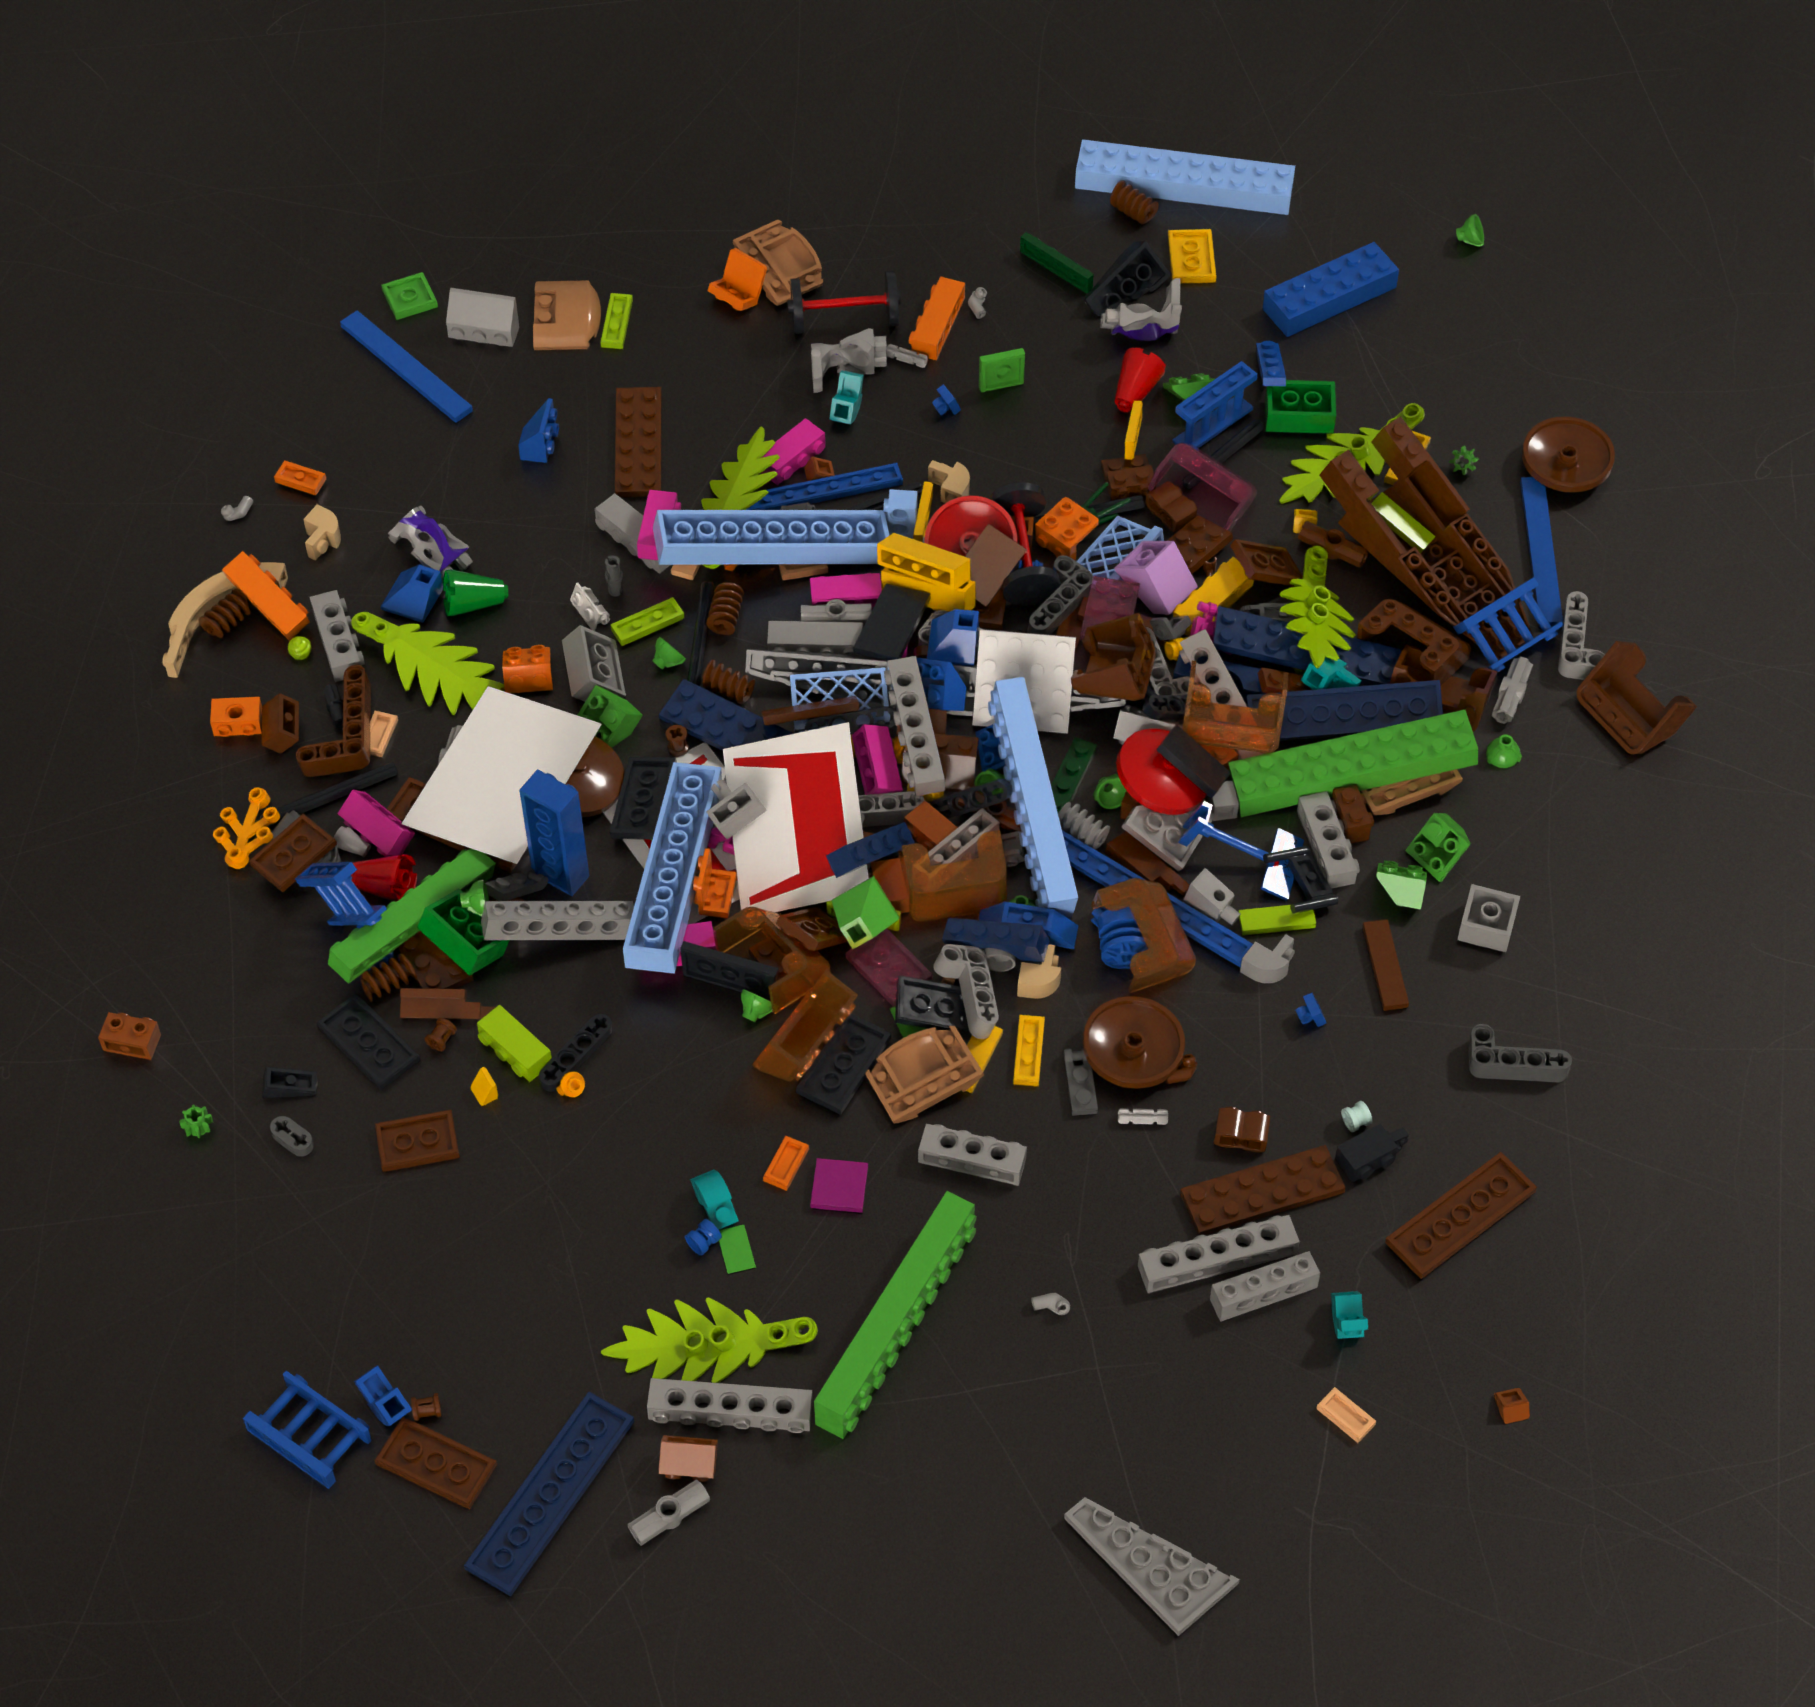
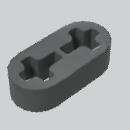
M286 1116L276 1117L271 1122L270 1130L272 1137L278 1143L297 1156H306L311 1153L314 1144L308 1131ZM279 1127H281V1128L287 1127V1130H288V1133H289V1134H287V1133H286L285 1131H283V1130H281V1131L278 1132V1128H279ZM295 1138H296L298 1141H300V1142H304V1141H305L306 1144H305V1145L299 1144V1145L297 1146V1143H296Z

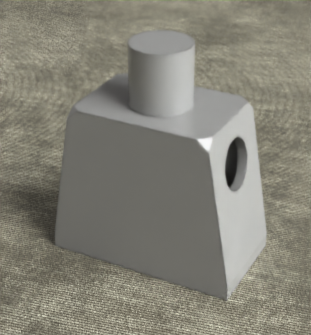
M1206 868L1190 884L1183 900L1185 904L1210 919L1218 922L1222 918L1231 926L1241 915L1230 906L1235 896L1234 893Z

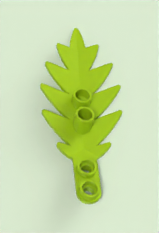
M1416 403L1408 404L1402 412L1390 419L1386 425L1401 416L1412 430L1424 419V410ZM1359 428L1360 432L1364 435L1350 433L1327 434L1329 440L1343 447L1307 445V451L1323 459L1291 460L1293 466L1307 473L1282 478L1283 482L1291 487L1282 495L1279 500L1280 503L1284 504L1303 496L1308 502H1312L1321 492L1324 485L1332 497H1335L1319 475L1331 460L1347 450L1352 453L1364 471L1367 463L1374 475L1379 476L1385 460L1371 441L1382 429Z
M763 427L756 431L748 444L738 446V462L722 463L723 473L728 480H711L709 482L713 493L718 498H703L701 503L704 510H746L769 493L767 490L753 492L778 475L776 471L760 474L780 458L778 454L763 457L775 444L774 440L764 441L765 430ZM703 565V566L706 567V568L715 569V568H717V567L720 566V565Z
M1313 546L1306 551L1302 579H1291L1290 584L1297 587L1285 589L1279 594L1281 597L1296 601L1282 606L1280 611L1299 617L1290 621L1286 628L1305 634L1297 646L1309 651L1312 662L1317 669L1322 665L1325 657L1338 661L1339 656L1332 645L1346 651L1351 649L1349 644L1337 632L1351 638L1356 636L1339 619L1353 622L1354 618L1335 602L1339 600V597L1325 587L1328 553L1321 546Z
M369 612L357 613L351 620L355 631L384 644L386 663L391 662L395 653L397 670L405 691L410 690L415 672L418 671L423 697L429 707L433 703L439 682L444 700L452 715H455L462 694H464L466 701L473 710L488 686L501 691L505 689L502 683L479 678L495 669L493 664L462 661L478 653L477 648L441 646L455 639L453 633L436 631L416 632L420 629L419 624L397 626Z
M708 1297L706 1298V1303L716 1325H714L691 1306L680 1300H675L674 1303L686 1330L669 1317L652 1309H647V1314L656 1335L640 1328L624 1325L623 1331L627 1341L611 1345L601 1350V1354L616 1359H628L625 1369L627 1373L638 1371L657 1361L652 1376L655 1379H666L687 1361L682 1381H696L717 1361L711 1381L712 1383H719L740 1367L748 1357V1365L752 1368L760 1362L768 1350L811 1342L817 1335L818 1327L815 1321L809 1317L763 1324L748 1309L744 1310L746 1323L729 1308ZM804 1328H809L806 1334H801ZM783 1332V1336L780 1339H776V1335Z

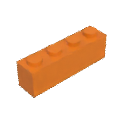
M941 276L937 285L933 284L930 293L931 298L925 301L924 313L922 316H918L916 330L912 331L909 337L912 351L917 352V355L919 353L925 354L929 359L937 360L965 299L964 282Z
M242 551L222 569L224 575L290 641L310 623L307 617L309 612L301 603L296 605L291 600L293 596L284 586L280 589L275 584L277 580L268 570L263 572L258 567L261 564L252 554L247 556Z

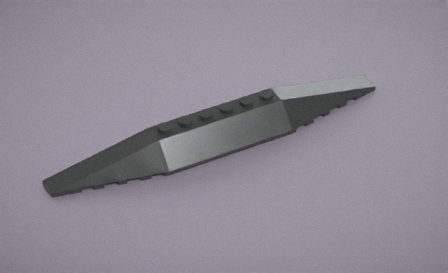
M747 649L745 673L791 686L790 675L885 668V670H888V663L885 660L863 655ZM953 665L966 686L964 711L948 710V714L973 716L977 665ZM881 674L870 675L865 682L876 690L881 684ZM849 676L841 684L852 692L860 682L853 676ZM823 678L818 684L827 694L836 685L829 678ZM810 679V680H812V681L815 683L818 679ZM806 680L795 681L796 688L809 690L812 687ZM862 684L854 694L865 703L872 692ZM887 685V692L892 691L891 685ZM838 686L831 694V697L839 699L845 698L849 694ZM1072 687L1070 711L1125 706L1126 700L1080 694ZM814 688L813 691H812L813 693L821 694V693H820L817 689H815V688ZM881 688L878 693L883 696ZM888 693V704H889V707H891V708H893V709L896 710L895 705H891V704H890L889 693ZM875 695L867 705L872 708L883 707V701Z

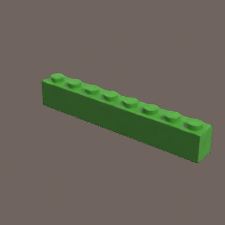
M472 848L462 850L452 862L444 863L437 873L432 876H426L415 889L410 888L400 900L388 904L387 910L381 914L382 918L372 926L364 925L360 929L355 928L344 941L336 942L329 950L328 965L349 984L420 931L417 927L425 907L457 889L466 893L478 880L488 881L493 877L496 863L483 852Z

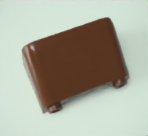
M1140 613L1087 627L1082 642L1084 649L1089 651L1091 656L1085 673L1081 669L1073 672L1071 676L1073 689L1077 690L1080 694L1130 701L1144 699L1156 652Z
M1405 645L1394 666L1390 684L1429 681L1430 672L1420 664V656L1423 653L1421 649ZM1482 667L1477 668L1472 673L1470 681L1451 676L1441 685L1443 714L1466 710L1472 731L1474 732L1481 721L1497 671Z

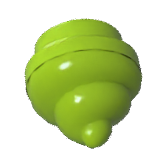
M297 636L289 641L288 652L294 659L303 660L310 655L312 646L307 638Z

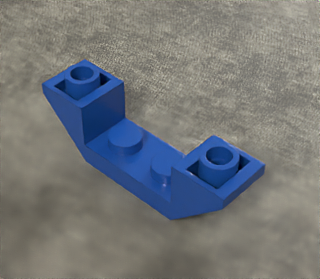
M1003 902L980 910L979 920L1042 925L1046 934L1050 936V945L1069 949L1075 948L1078 925L1055 909Z

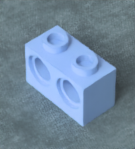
M890 489L889 499L884 498L883 509L884 512H888L885 513L889 535L896 533L913 538L917 519V491Z

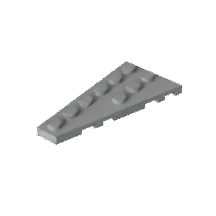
M1086 1497L1064 1514V1519L1178 1636L1239 1584L1240 1579L1232 1575L1228 1576L1218 1571L1217 1567L1212 1564L1201 1562L1192 1557L1191 1553L1165 1539L1139 1529V1526L1130 1521L1128 1523L1115 1516L1114 1512Z

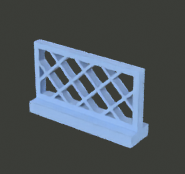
M1117 515L1076 561L1090 572L1091 568L1104 566L1105 571L1092 573L1093 583L1091 590L1103 594L1105 601L1113 604L1128 585L1116 573L1115 569L1108 570L1107 565L1120 563L1128 555H1121L1120 550L1129 548L1134 550L1142 541H1164L1163 529L1157 526L1149 529ZM1119 525L1128 528L1126 531L1117 533L1114 531ZM1135 535H1145L1143 539L1135 541L1133 539ZM1130 537V542L1121 544L1117 542V539ZM1114 540L1115 545L1101 546L1106 541ZM1117 551L1118 556L1105 559V553ZM1101 555L1102 557L1101 560L1088 561L1091 556ZM1107 577L1103 585L1094 582L1096 579Z
M885 668L790 675L792 706L800 705L803 701L807 704L812 703L807 699V696L814 688L825 696L822 701H826L827 699L833 700L831 694L838 686L849 694L847 697L856 696L854 693L862 684L872 694L865 703L857 697L858 702L862 705L859 708L860 710L864 708L870 709L867 704L875 695L883 701V706H889L887 685L884 678V671L886 670ZM881 674V684L876 690L865 682L870 675ZM849 676H853L860 682L852 692L841 684ZM823 678H829L836 684L828 694L818 686ZM810 679H818V680L814 683V682H813L812 680H810ZM806 680L812 687L805 695H802L796 690L795 681ZM881 688L883 696L878 693ZM796 694L801 698L798 703ZM884 711V715L876 717V712L871 713L874 725L878 726L877 721L884 720L885 724L890 723L888 711ZM865 714L859 715L856 719L858 727L864 724L869 725L870 723L869 717ZM837 718L833 721L832 726L846 722L841 718ZM809 719L794 721V734L805 732L804 726ZM824 720L825 726H818L817 722L812 723V727L808 728V731L828 727L829 720Z

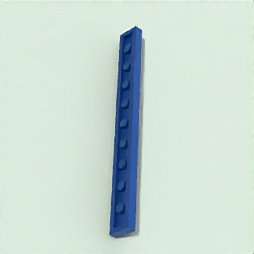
M1062 830L1070 866L1241 968L1242 958L1253 945L1251 942Z

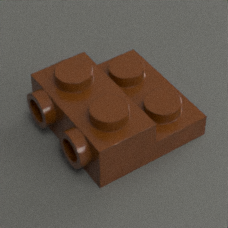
M1146 454L1134 455L1133 460H1127L1125 457L1101 460L1104 479L1109 484L1107 489L1111 501L1137 495L1146 496L1147 493L1156 488L1152 466L1148 463Z

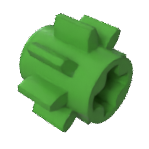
M1464 445L1461 447V452L1458 450L1452 452L1455 458L1451 459L1449 463H1454V472L1462 470V474L1466 475L1468 472L1467 468L1472 471L1476 469L1473 463L1478 461L1479 458L1474 457L1475 449L1468 451ZM1463 456L1469 460L1465 465L1463 461H1460V458Z
M192 1105L191 1108L182 1111L185 1119H181L179 1123L181 1128L185 1129L186 1136L192 1134L200 1138L201 1135L210 1132L208 1124L213 1123L211 1114H208L205 1106L199 1108Z

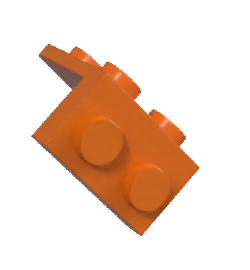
M733 248L730 250L723 278L709 283L707 291L715 295L717 299L731 304L734 309L739 311L756 306L767 267L739 249Z
M1065 497L1035 524V541L1042 548H1047L1054 553L1057 558L1064 555L1076 560V545L1098 526L1099 519L1071 499Z
M534 645L527 649L511 647L503 651L502 669L505 692L511 694L553 690L550 647Z
M705 848L704 855H700L698 859L699 876H695L693 882V891H696L694 904L698 905L699 915L728 918L737 873L712 869L711 849Z

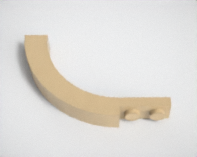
M260 563L261 565L258 567L263 572L268 570L276 578L275 584L280 589L283 586L285 587L288 579L285 563ZM223 572L210 577L195 587L185 596L172 614L168 623L171 632L170 647L168 653L165 652L163 656V666L166 667L168 677H178L191 638L200 625L199 617L204 616L206 611H211L212 606L218 605L219 600L224 599L225 595L231 593L233 589H237Z

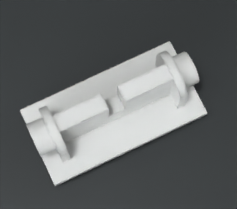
M576 583L570 601L591 630L595 631L597 624L602 623L605 625L610 621V614L604 609L602 604L598 605L599 600L590 588L586 586L581 587L579 583Z

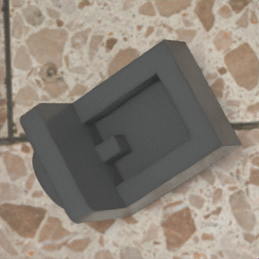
M1188 615L1172 617L1170 620L1166 617L1150 620L1154 634L1159 640L1179 638L1186 633V629L1192 624Z
M1021 831L997 835L998 853H996V859L1002 866L1013 867L1018 865L1019 862L1025 861V850L1021 846L1019 838Z

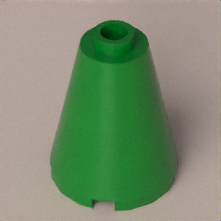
M452 569L444 572L443 591H445L446 599H443L447 616H455L502 604L504 599L508 598V585H504L503 580Z

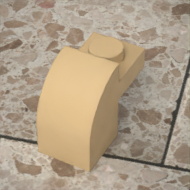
M931 461L928 466V481L941 486V502L947 503L958 497L969 496L970 475L964 465L956 462L952 468L944 463Z
M317 504L303 519L306 534L310 536L305 542L309 558L315 561L321 554L327 551L329 545L337 549L341 542L337 517L330 510Z
M1048 945L1045 960L1041 965L1021 962L1017 990L1018 997L1040 999L1053 994L1057 990L1061 981V967H1058L1059 956L1054 955L1055 945Z

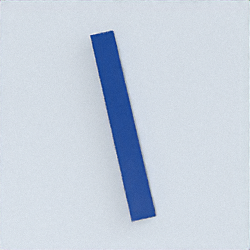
M358 310L340 321L341 327L455 423L473 411L472 405Z
M898 463L767 489L769 493L746 510H781V506L827 501L903 485V478Z
M1521 477L1520 485L1532 578L1534 577L1539 584L1534 588L1535 601L1552 627L1561 621L1563 623L1546 488L1533 477Z

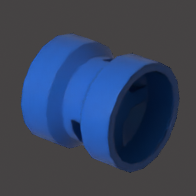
M704 1219L698 1224V1229L695 1231L691 1230L685 1236L687 1244L700 1256L709 1250L711 1244H716L722 1238L718 1228L708 1219Z

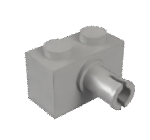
M719 780L717 783L722 790L715 783L712 785L711 790L716 794L720 802L706 811V813L728 840L767 810L746 783L731 792L726 782Z

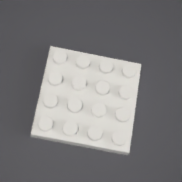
M980 629L972 725L988 727L995 723L994 716H990L988 711V702L991 701L990 692L994 690L995 681L1024 677L1037 731L1068 733L1072 691L1071 676L1073 675L1076 637Z

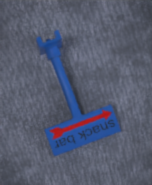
M1205 801L1183 824V828L1188 830L1179 838L1178 843L1186 847L1200 834L1207 838L1211 836L1262 861L1263 855L1268 854V852L1214 828V824L1208 822L1212 805ZM1278 828L1270 853L1302 847L1304 840ZM1289 859L1268 863L1260 888L1285 901L1289 899L1294 875L1288 866Z

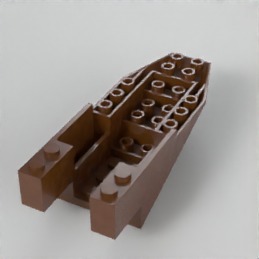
M1401 416L1383 427L1371 443L1398 478L1383 493L1435 536L1421 554L1416 547H1411L1393 532L1371 504L1379 496L1374 497L1379 489L1349 450L1331 460L1320 473L1321 479L1346 511L1345 515L1338 521V524L1436 614L1453 627L1516 588L1508 567L1467 514L1470 508ZM1520 598L1514 600L1516 604L1514 607L1532 634ZM1502 609L1496 612L1498 614L1497 619L1515 648L1525 643L1507 612H1503ZM1484 620L1479 622V630L1497 659L1499 660L1506 656L1508 653L1490 624ZM1466 631L1462 633L1476 643L1471 633L1468 634Z

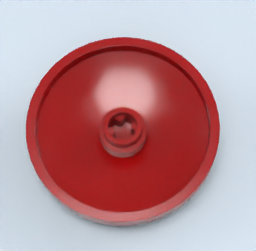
M962 496L948 501L933 514L926 528L924 543L965 557L988 524L1016 543H1018V536L1012 518L998 503L981 496Z
M1150 728L1135 732L1127 738L1120 748L1116 761L1117 773L1126 791L1141 805L1162 814H1185L1197 808L1207 794L1156 750L1170 731Z

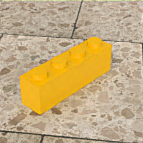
M892 533L877 543L878 565L953 591L970 580V558L896 533Z
M1232 557L1227 563L1223 562L1212 577L1208 576L1198 590H1193L1183 604L1180 603L1175 607L1173 617L1188 615L1193 623L1195 617H1203L1204 612L1197 610V605L1200 601L1214 603L1217 607L1230 608L1253 586L1254 580L1249 579L1245 575V570L1241 563L1235 557ZM1192 624L1186 629L1185 635L1190 637Z
M887 567L881 571L882 590L886 584L930 593L931 599L927 607L935 611L972 610L975 607V581L969 580L953 591Z

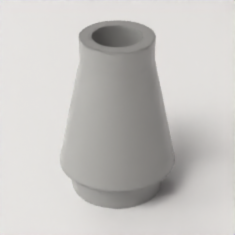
M341 826L334 836L338 849L355 853L362 857H365L371 848V844L363 840L350 827L345 828Z

